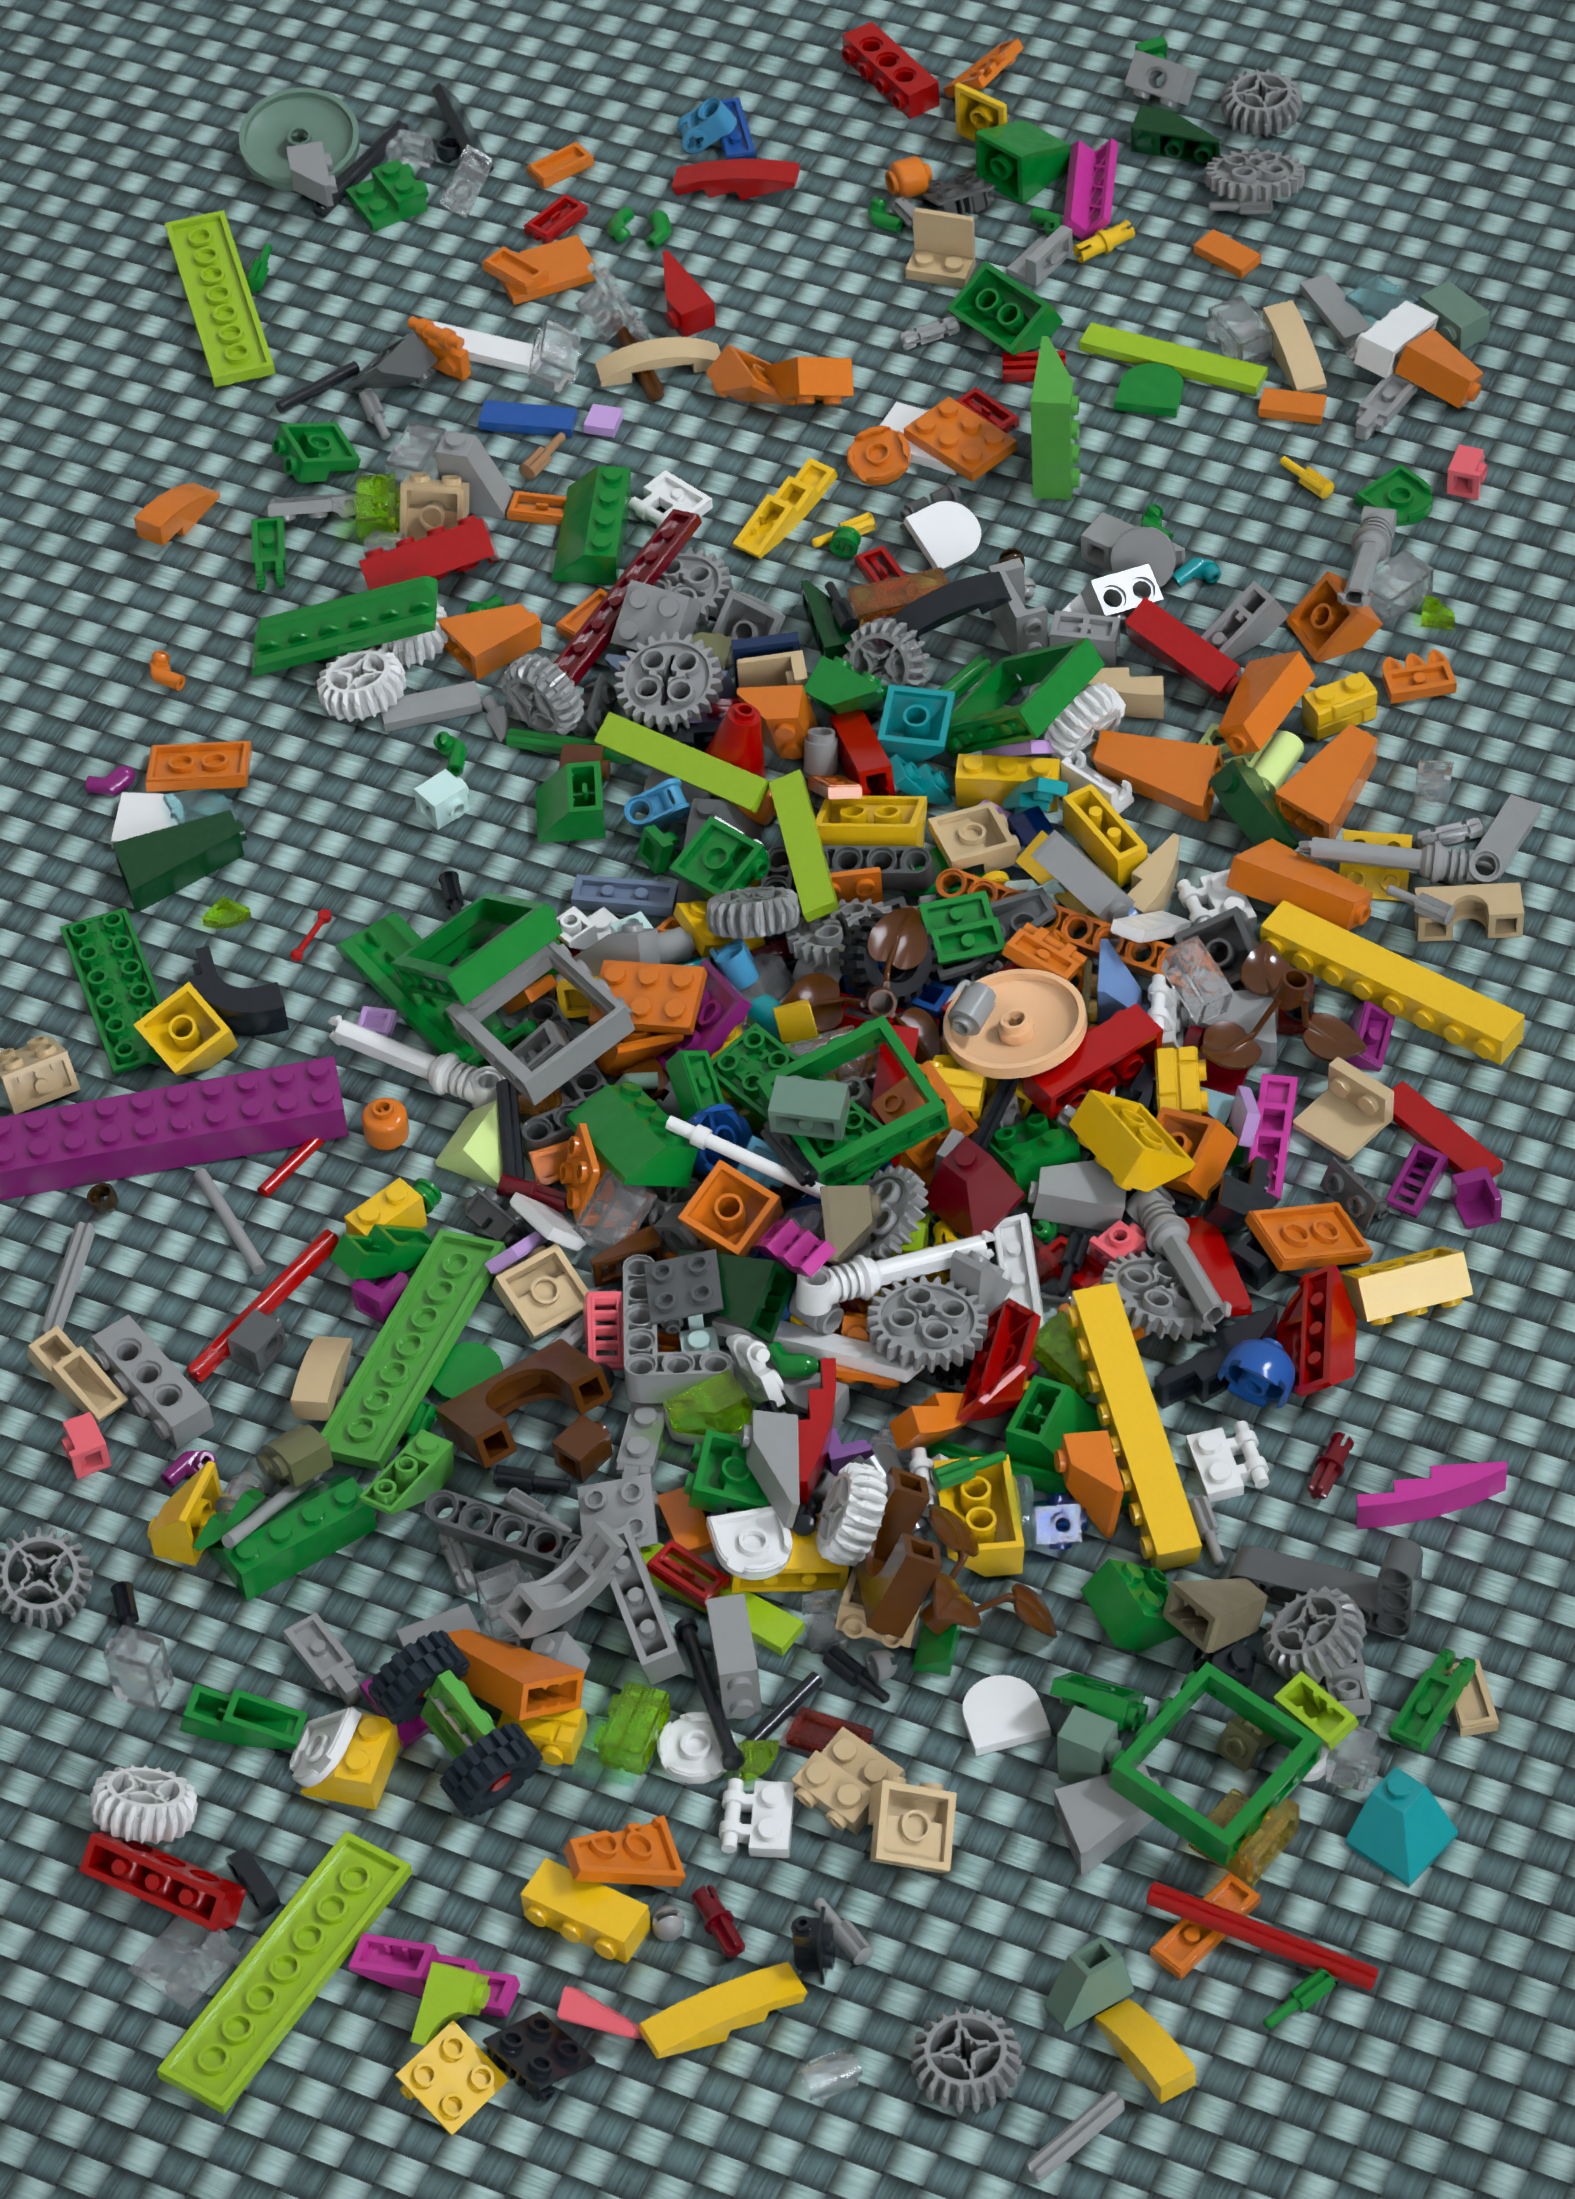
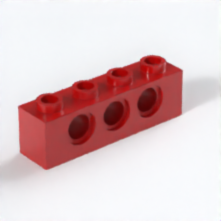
M872 21L842 35L843 48L841 49V55L845 63L857 70L860 76L870 82L880 95H884L896 110L901 111L909 119H912L940 106L939 82Z
M104 1831L90 1835L79 1872L212 1931L236 1925L247 1892V1888L150 1845L141 1844L135 1840L126 1842L125 1838H114L111 1832Z

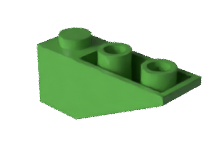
M421 1429L359 1496V1501L389 1515L426 1501L432 1493L441 1490L454 1475L453 1443Z

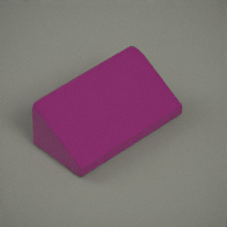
M1365 1000L1353 1011L1349 1027L1360 1036L1367 1049L1363 1054L1344 1061L1356 1068L1379 1072L1383 1066L1395 1016Z

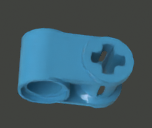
M711 97L700 106L683 115L677 122V130L683 136L681 139L683 149L692 154L702 152L712 143L730 134L737 124V119L719 98Z
M680 778L667 779L654 788L633 796L627 801L624 807L625 817L635 831L642 833L644 827L652 825L660 828L671 822L681 820L690 814L692 804L687 803L680 788L682 786ZM671 796H673L675 804H673ZM640 809L650 810L649 815L644 820L634 819L635 814Z
M736 938L717 950L715 948L709 950L718 969L739 991L748 988L758 980L759 973L753 962L755 960L743 938Z

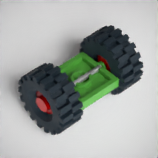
M440 1630L438 1633L436 1631L430 1632L427 1637L423 1635L414 1644L410 1642L404 1646V1650L399 1654L398 1652L395 1653L389 1663H384L379 1670L381 1672L375 1674L371 1679L372 1683L368 1685L367 1689L369 1691L367 1692L393 1725H402L405 1721L407 1723L411 1722L419 1715L454 1758L452 1761L453 1765L446 1768L444 1771L445 1775L440 1778L441 1784L439 1785L465 1818H473L477 1814L482 1815L488 1808L493 1809L498 1806L501 1800H506L512 1796L511 1793L514 1790H519L525 1784L524 1781L534 1775L535 1772L533 1770L539 1768L543 1756L519 1724L512 1723L509 1725L507 1723L500 1729L495 1728L491 1716L485 1710H481L470 1696L468 1687L460 1679L468 1673L470 1663L443 1630Z

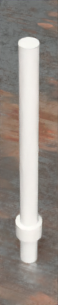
M672 1115L667 1120L665 1129L689 1139L691 1145L702 1150L707 1147L821 1200L820 1187L825 1185L815 1181L816 1184L812 1187L808 1185L801 1186L786 1167L713 1135V1130L698 1124L694 1126Z

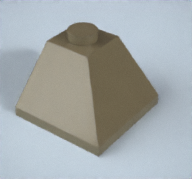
M869 1185L821 1186L820 1193L825 1240L837 1250L828 1261L834 1266L843 1263L847 1264L877 1226L876 1216H882L880 1195L873 1194V1189Z

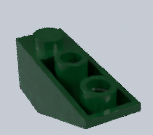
M1141 105L1131 126V152L1202 164L1212 162L1213 157L1220 158V139L1171 110Z

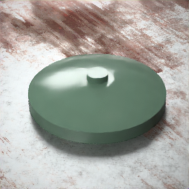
M290 88L263 98L250 109L243 119L239 130L241 157L250 173L266 185L286 191H294L286 147L322 141L324 153H330L333 171H329L328 175L335 174L336 180L354 163L360 148L359 126L350 107L337 96L314 88Z

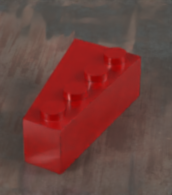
M472 515L458 520L457 527L448 530L445 529V526L431 529L426 532L427 537L417 541L414 540V537L402 539L395 543L397 548L384 552L383 548L366 552L364 554L366 559L360 560L359 564L368 590L422 576H430L439 581L447 577L448 572L452 570L455 573L473 570L479 565L478 561L488 559L489 564L500 561L488 524L483 518L476 519V516Z
M1137 1003L1125 1010H1119L1109 1020L1097 1027L1093 1026L1087 1029L1080 1046L1064 1062L1048 1071L1024 1077L1023 1093L1050 1120L1055 1118L1065 1105H1070L1074 1109L1079 1108L1090 1089L1110 1095L1111 1089L1117 1085L1122 1084L1125 1088L1130 1087L1144 1063L1152 1066L1154 1077L1156 1076L1154 1051L1162 1048L1163 1029Z

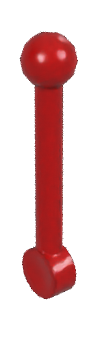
M322 909L318 912L317 922L298 948L291 950V960L294 962L302 960L303 951L321 926L331 921L330 910Z

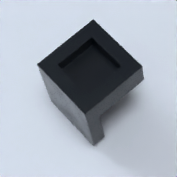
M1252 1231L1231 1248V1256L1242 1281L1255 1290L1259 1291L1279 1273V1270Z

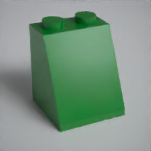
M1025 120L980 129L975 132L976 176L995 185L993 190L1021 205L1027 203L1069 170L1070 144Z

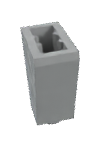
M445 431L436 450L439 480H442V476L445 475L460 476L461 482L470 483L469 513L504 519L513 496V491L478 437L471 434Z
M1056 830L1031 855L1104 922L1112 924L1113 919L1126 917L1129 909L1135 903L1084 853Z
M1248 990L1188 992V1007H1181L1182 1028H1189L1191 1025L1203 1028L1202 1035L1204 1036L1206 1029L1213 1023L1230 1021L1240 1025L1246 1034H1249L1271 1005L1273 998L1269 994L1258 996ZM1275 1011L1258 1035L1252 1040L1262 1050L1257 1063L1266 1066H1276L1277 1062Z
M1095 1160L1041 1167L1038 1181L1030 1182L1027 1202L1033 1203V1219H1044L1055 1223L1106 1231L1118 1220H1122L1125 1209L1126 1190L1113 1182L1112 1178L1114 1176L1109 1170L1100 1166Z
M1144 1763L1136 1768L1137 1771L1160 1786L1156 1776L1150 1777ZM1111 1773L1054 1789V1812L1081 1875L1091 1872L1155 1819L1109 1787Z

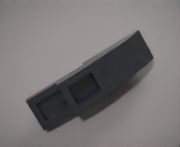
M1272 1305L1261 1311L1258 1310L1251 1313L1247 1318L1235 1324L1218 1329L1214 1334L1210 1335V1350L1201 1351L1191 1359L1175 1367H1168L1160 1374L1154 1376L1155 1401L1164 1409L1195 1394L1203 1404L1227 1390L1230 1382L1224 1376L1221 1381L1218 1378V1369L1230 1349L1243 1340L1274 1339L1277 1334L1278 1309Z

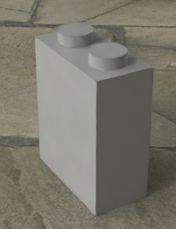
M743 1593L706 1599L710 1643L720 1701L726 1719H746L752 1715L762 1714L758 1667L745 1595Z

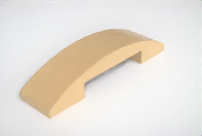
M690 337L657 338L634 343L613 351L596 361L595 369L601 387L632 383V373L691 364L693 373L705 372L721 352L718 344L703 339Z

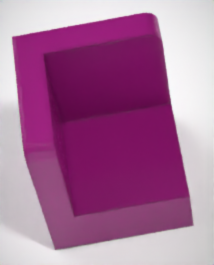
M1486 1166L1452 1175L1450 1199L1465 1229L1470 1230L1501 1221L1502 1197Z
M400 1271L391 1281L380 1277L374 1284L365 1279H357L351 1286L355 1309L384 1325L408 1284L407 1275Z

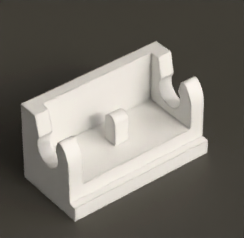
M1078 750L1076 752L1077 760L1074 765L1068 757L1060 762L1061 781L1068 782V793L1093 784L1118 814L1134 803L1131 783L1123 780L1122 788L1087 766L1086 755Z

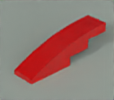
M770 159L706 161L677 167L672 189L676 196L704 189L708 198L736 192L740 200H745L796 187L801 167L797 162Z
M836 1358L821 1359L820 1389H808V1420H798L800 1504H807L821 1475L831 1442L836 1400Z

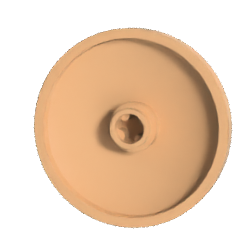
M1037 969L1000 971L975 981L986 984L996 994L995 1008L979 1034L974 1036L960 1035L952 1029L948 1020V1014L962 991L949 1004L943 1020L946 1046L953 1059L967 1070L976 1072L984 1077L996 1079L1024 1078L1056 1067L1077 1050L1085 1037L1088 1025L1085 1003L1078 989L1061 976Z

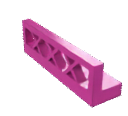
M1112 138L1096 151L1080 140L1071 146L1063 225L1071 228L1072 234L1082 241L1095 236L1097 231L1105 228L1111 221L1118 142Z

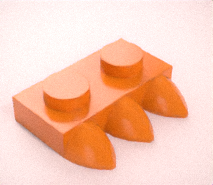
M1432 649L1429 652L1427 664L1414 653L1408 654L1405 659L1404 668L1392 657H1387L1383 662L1382 681L1391 704L1456 693L1457 682L1449 661L1438 650Z

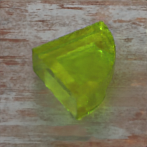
M1425 595L1421 627L1454 629V612L1441 604L1438 598Z
M222 896L202 916V921L206 927L226 929L247 921L251 917L250 908Z
M742 1740L737 1743L738 1749L743 1752L745 1758L744 1765L739 1768L740 1779L743 1782L751 1781L769 1769L778 1754L779 1740Z

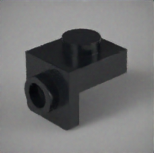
M1236 1642L1212 1653H1205L1197 1647L1192 1657V1665H1194V1671L1197 1673L1206 1662H1209L1248 1688L1252 1683L1257 1653Z

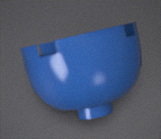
M727 1104L708 1106L693 1113L687 1120V1123L697 1126L700 1124L713 1130V1135L746 1149L750 1137L753 1136L745 1117H738L731 1110L735 1108ZM707 1147L704 1150L698 1148L693 1170L707 1177L719 1159L737 1169L739 1162Z
M1263 1338V1340L1249 1339L1241 1341L1229 1350L1218 1369V1378L1221 1381L1224 1376L1230 1382L1227 1389L1246 1402L1264 1408L1268 1402H1278L1275 1408H1281L1286 1405L1295 1383V1366L1278 1341L1271 1338Z

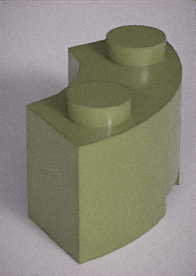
M299 1424L262 1445L260 1455L256 1457L257 1465L266 1477L271 1475L279 1486L290 1482L294 1488L333 1467L329 1443L309 1424L305 1426Z

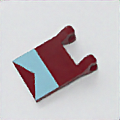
M1195 1025L1189 1026L1183 1047L1195 1046L1199 1051L1203 1043V1028ZM1198 1052L1199 1059H1206L1207 1081H1200V1090L1208 1091L1209 1112H1202V1116L1218 1119L1226 1127L1238 1085L1244 1086L1252 1067L1245 1070L1226 1069L1213 1063L1205 1054Z

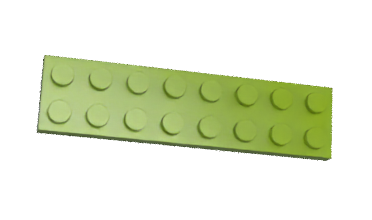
M224 210L166 222V234L214 388L275 374L274 363Z
M345 1831L157 2068L158 2077L225 2115L359 1943L362 1934L369 1930L411 1876V1864Z

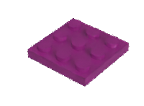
M706 958L699 965L705 967L708 975L693 1035L683 1034V1041L655 1058L666 1071V1062L681 1050H708L711 1057L722 1048L727 1036L736 1025L743 1022L748 1010L753 1006L727 977Z

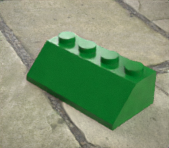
M598 465L567 487V498L563 510L552 581L614 585L618 581L629 514L628 505L631 500V467Z
M623 1082L621 1085H606L567 1115L565 1123L574 1132H576L578 1123L587 1124L595 1155L623 1185L689 1186L698 1147L691 1145L689 1139L665 1129L670 1116L666 1115L659 1108L657 1102L652 1100L642 1090L640 1085L632 1082Z
M337 1475L295 1498L233 1548H226L221 1540L209 1546L208 1549L246 1601H249L377 1529L374 1508L359 1501V1496L364 1490L353 1477Z

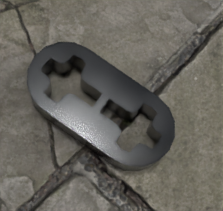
M245 1847L226 1857L227 1865L233 1877L240 1886L247 1888V1897L262 1916L281 1906L280 1898L274 1886Z

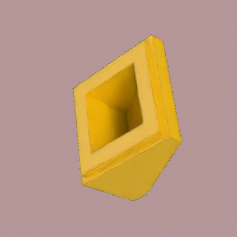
M808 999L773 1008L782 1043L819 1037Z

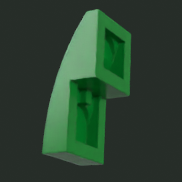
M255 1488L243 1492L230 1515L221 1511L210 1517L192 1548L200 1551L220 1542L223 1535L259 1508L266 1495Z

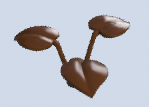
M913 907L900 908L888 913L870 931L867 943L868 952L873 959L886 963L882 985L871 988L866 995V999L839 997L840 989L837 982L825 973L816 972L801 977L792 986L780 1004L782 1006L808 999L817 1032L828 1031L841 1023L843 1019L841 1003L868 1007L870 1012L876 1017L884 1015L885 1018H892L894 1022L890 1023L891 1025L919 1028L915 1057L917 1064L922 1065L926 1061H932L935 1055H940V1037L934 1019L929 1013L917 1007L908 1008L899 1017L894 1012L897 1007L896 997L889 989L892 964L898 969L908 970L920 964L927 953V933L917 910Z
M1266 940L1247 956L1241 968L1240 978L1244 987L1249 992L1258 996L1269 994L1273 998V1002L1249 1034H1246L1240 1025L1230 1021H1218L1210 1025L1203 1036L1202 1050L1209 1060L1226 1069L1245 1070L1254 1066L1258 1062L1262 1050L1252 1040L1258 1035L1277 1006L1284 1010H1293L1301 1006L1302 1025L1307 1028L1302 1037L1303 1043L1310 1053L1321 1060L1332 1062L1337 1057L1347 1060L1363 1054L1367 1046L1353 1029L1333 1015L1316 1013L1311 1021L1309 1020L1308 1004L1310 998L1305 996L1310 985L1308 975L1300 969L1293 968Z
M927 1505L926 1507L929 1508V1519L935 1534L944 1545L958 1553V1561L949 1576L939 1573L933 1581V1600L920 1611L921 1618L926 1626L936 1634H942L952 1624L975 1629L981 1622L980 1612L1001 1603L1010 1602L1013 1604L1016 1614L1027 1625L1053 1639L1057 1638L1055 1623L1046 1603L1033 1589L1024 1584L1016 1583L1011 1587L1012 1593H1006L978 1606H975L972 1600L965 1596V1593L961 1591L956 1583L955 1578L967 1561V1555L971 1557L978 1555L979 1547L976 1537L966 1522L954 1512L939 1505Z

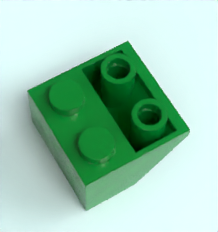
M822 655L804 690L818 706L834 715L863 709L865 715L884 709L888 688L880 683V679L866 671H863L860 675L858 671L852 668L850 663L842 658L835 656L832 661Z
M600 761L566 763L536 789L538 843L606 838L604 791Z
M1043 1113L1031 1115L1027 1120L1013 1126L998 1129L987 1148L988 1154L995 1159L1025 1193L1026 1197L1020 1202L1021 1205L1027 1203L1030 1182L1038 1181L1041 1167L1082 1162L1078 1141L1054 1119L1049 1120Z
M1034 1375L1005 1431L1006 1455H1009L1011 1460L1057 1473L1054 1464L1055 1450H1060L1063 1434L1102 1431L1104 1426H1101L1097 1412L1070 1386Z
M1109 1558L1080 1589L1115 1647L1141 1652L1182 1635L1177 1628L1162 1616L1170 1588L1167 1585L1169 1583L1167 1577L1157 1568H1147L1135 1565L1129 1561L1122 1562Z

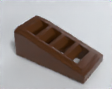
M654 1225L639 1230L590 1258L592 1279L595 1287L623 1279V1263L632 1255H647L655 1262L663 1260L662 1242L653 1228Z

